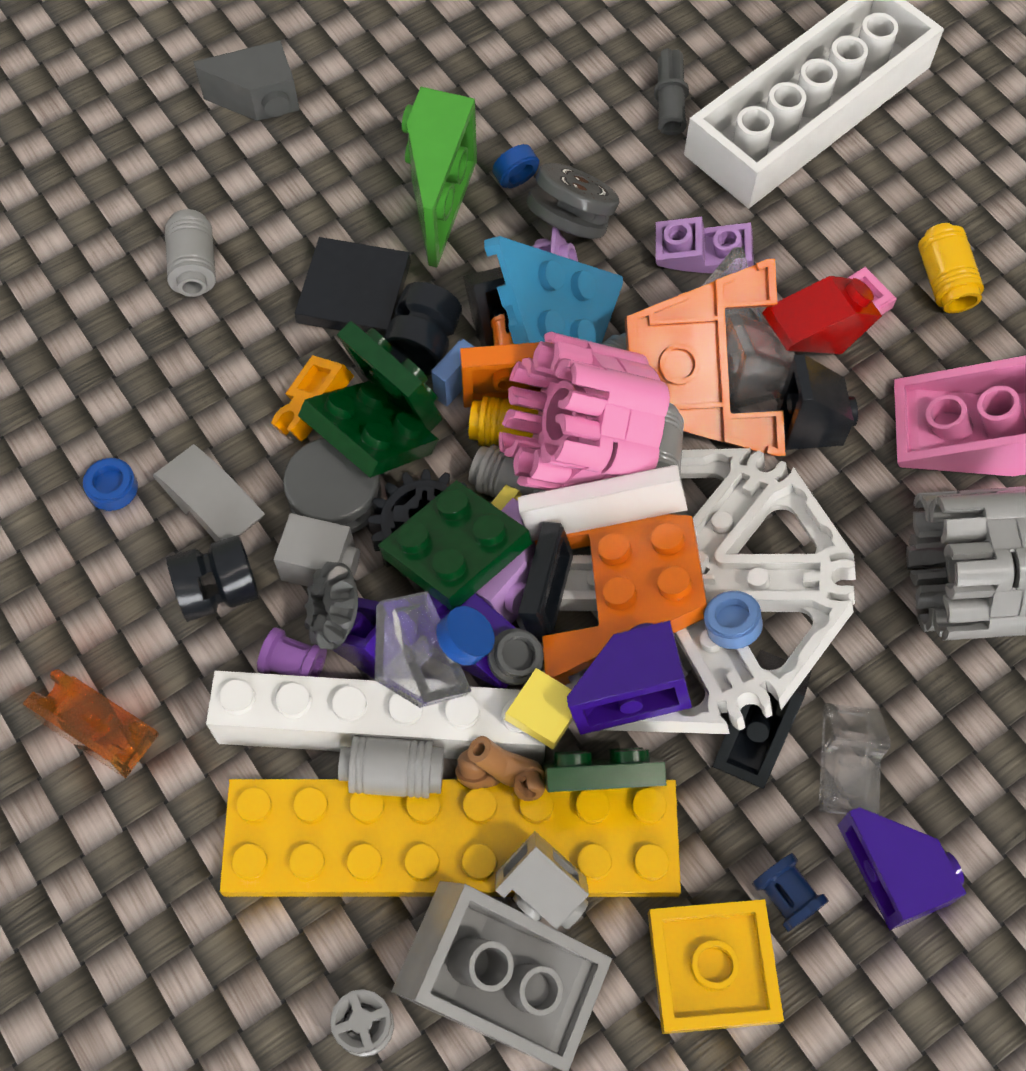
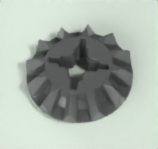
M326 562L321 569L315 571L313 585L307 588L309 596L307 603L304 605L307 609L304 625L309 630L311 644L318 645L320 649L334 650L341 646L353 628L358 609V591L352 572L344 563Z

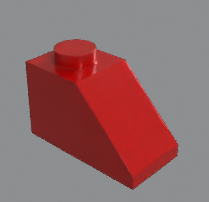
M828 276L777 301V305L767 307L762 312L787 351L843 354L882 317L872 302L874 300L872 291L864 282L857 278L850 279L836 276Z

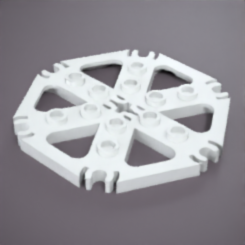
M750 448L682 450L680 477L681 479L717 478L722 480V483L693 517L707 604L721 593L741 591L751 595L758 602L761 612H801L807 614L813 621L811 629L784 665L774 670H766L760 667L749 646L740 649L722 648L709 638L704 619L674 633V636L705 690L703 701L693 708L603 730L730 734L727 722L721 717V713L728 712L730 722L740 731L745 728L740 711L745 705L755 704L761 708L766 718L772 716L770 696L767 692L776 698L782 710L854 612L853 604H855L854 586H840L835 583L840 580H856L854 553L794 467L790 475H788L786 462L780 461L772 471L762 472L766 466L764 453L757 451L751 454ZM776 510L792 512L816 546L815 554L738 553L765 518ZM573 555L559 611H597L592 555ZM518 616L516 621L519 628L526 630L520 616ZM543 660V665H542L541 671L545 673L544 660ZM588 668L569 676L570 683L565 686L573 689Z

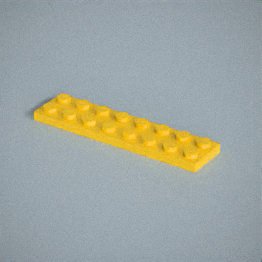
M229 779L220 893L224 897H433L439 882L446 881L467 884L490 897H502L495 891L496 872L530 835L536 831L586 876L589 890L588 897H679L681 894L676 780H666L667 786L561 792H548L545 788L540 798L533 801H524L516 796L514 787L506 786L501 782L489 788L469 789L463 786L458 779H442L441 794L430 793L429 799H425L422 797L410 798L408 796L396 797L367 795L364 793L357 794L356 792L349 793L348 781H339L338 779ZM512 890L506 897H513L516 893Z

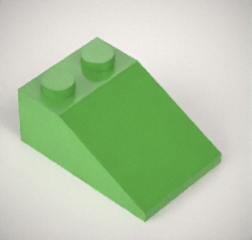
M420 87L414 104H408L405 108L402 119V132L408 134L405 162L411 165L413 190L428 266L437 268L477 162L475 98Z

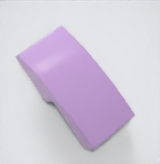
M702 217L656 222L657 266L674 270L715 274L736 273L753 266V232L751 223L704 228Z

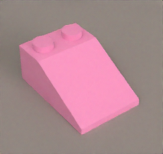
M1026 355L894 379L897 463L899 467L1012 477L1026 475Z

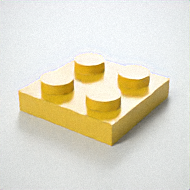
M765 899L649 909L648 921L662 1034L780 1024L784 1021Z

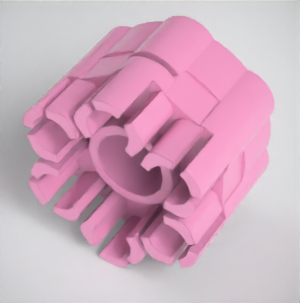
M547 332L544 335L545 342H539L533 359L525 358L522 359V362L518 361L515 364L509 381L541 388V392L514 386L508 389V399L511 405L539 411L537 415L509 409L502 422V425L506 428L533 433L532 438L499 432V449L507 457L514 458V472L516 476H519L517 483L520 486L548 491L656 469L670 396L667 385L660 380L656 371L649 365L646 356L555 332Z

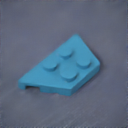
M501 236L484 240L487 257L497 254L505 284L498 286L497 291L502 307L508 315V327L514 344L545 342L544 335L547 332H555L602 344L623 285V276Z

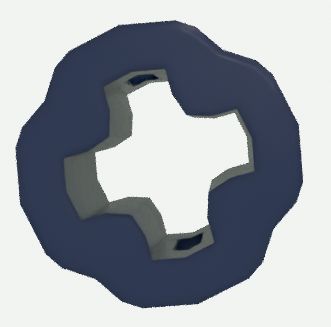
M793 853L774 864L752 883L757 891L764 890L785 918L782 925L787 932L797 927L829 902L825 894L817 895L796 867L798 859Z

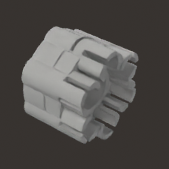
M1026 487L918 493L913 504L915 508H924L925 511L913 512L915 534H911L908 541L909 546L906 548L907 569L944 567L942 569L910 571L913 585L919 586L915 594L916 609L929 608V614H919L917 617L921 629L924 632L936 631L938 636L942 637V641L1026 635Z

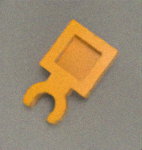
M312 355L285 393L291 399L290 403L276 412L271 424L281 434L286 436L290 432L299 441H303L313 429L298 416L304 400L345 388L354 375L344 364Z

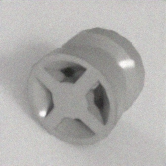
M365 989L351 991L341 997L333 1008L330 1019L331 1032L337 1043L351 1055L359 1057L374 1056L384 1050L392 1039L394 1031L393 1014L385 1000L375 992Z

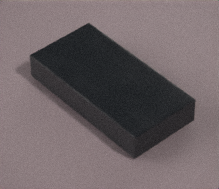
M543 522L518 611L526 631L533 634L540 643H543L542 636L554 633L574 555L561 523Z

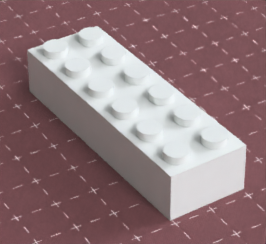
M848 0L690 117L684 155L749 209L930 68L944 28L906 0Z

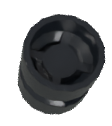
M428 282L408 284L403 290L395 309V317L389 323L384 338L393 348L390 353L400 363L408 358L425 375L432 374L431 370L446 355L449 347L447 336L454 334L462 315V305L459 300L448 290Z
M240 535L211 543L208 553L205 554L194 548L166 557L176 598L187 622L216 613L219 603L224 602L230 608L260 599ZM213 572L216 584L204 586L202 576Z

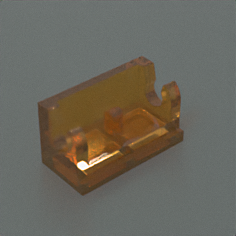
M59 669L53 670L50 673L51 679L55 681L52 691L46 697L32 691L23 702V705L41 723L126 779L159 736L158 731L76 677H70Z

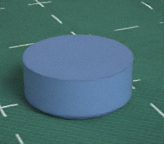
M741 591L721 593L707 604L704 611V622L708 636L716 645L722 648H744L752 644L761 634L763 620L760 606L747 593Z

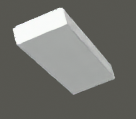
M678 465L518 497L519 513L525 527L529 530L532 541L538 540L543 522L561 523L566 534L688 510Z

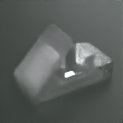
M831 703L824 705L819 811L846 815L849 811L860 807L879 814L881 759L891 747V741L880 710Z

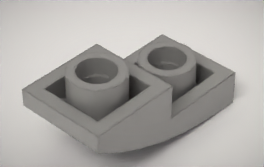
M194 444L153 475L155 480L185 515L191 513L215 542L236 535L241 536L265 515L248 494L215 461Z

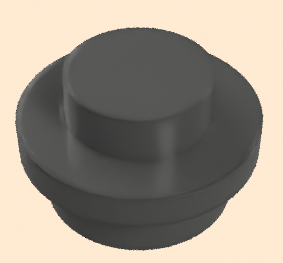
M518 628L507 629L499 633L495 637L493 649L487 654V662L493 675L509 685L525 684L536 668L541 670L544 660L543 649L537 638L530 632Z

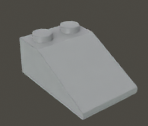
M440 881L391 992L561 1071H569L612 958L538 920H532L526 914L467 884Z

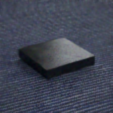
M319 237L295 310L296 322L341 331L350 321H353L365 333L370 328H373L384 337L389 323L395 317V309L403 292L411 264L410 252Z

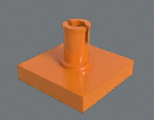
M504 314L495 316L491 320L494 346L460 348L464 408L471 407L473 400L482 401L483 396L508 398V389L511 386L541 392L539 387L509 381L515 364L518 361L522 362V359L525 358L533 359L539 342L514 344L511 333L506 332Z

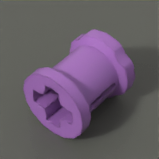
M274 627L265 638L257 661V670L262 674L275 672L280 675L319 677L326 660L327 649H320L318 645L314 644L311 646L286 636L285 630Z

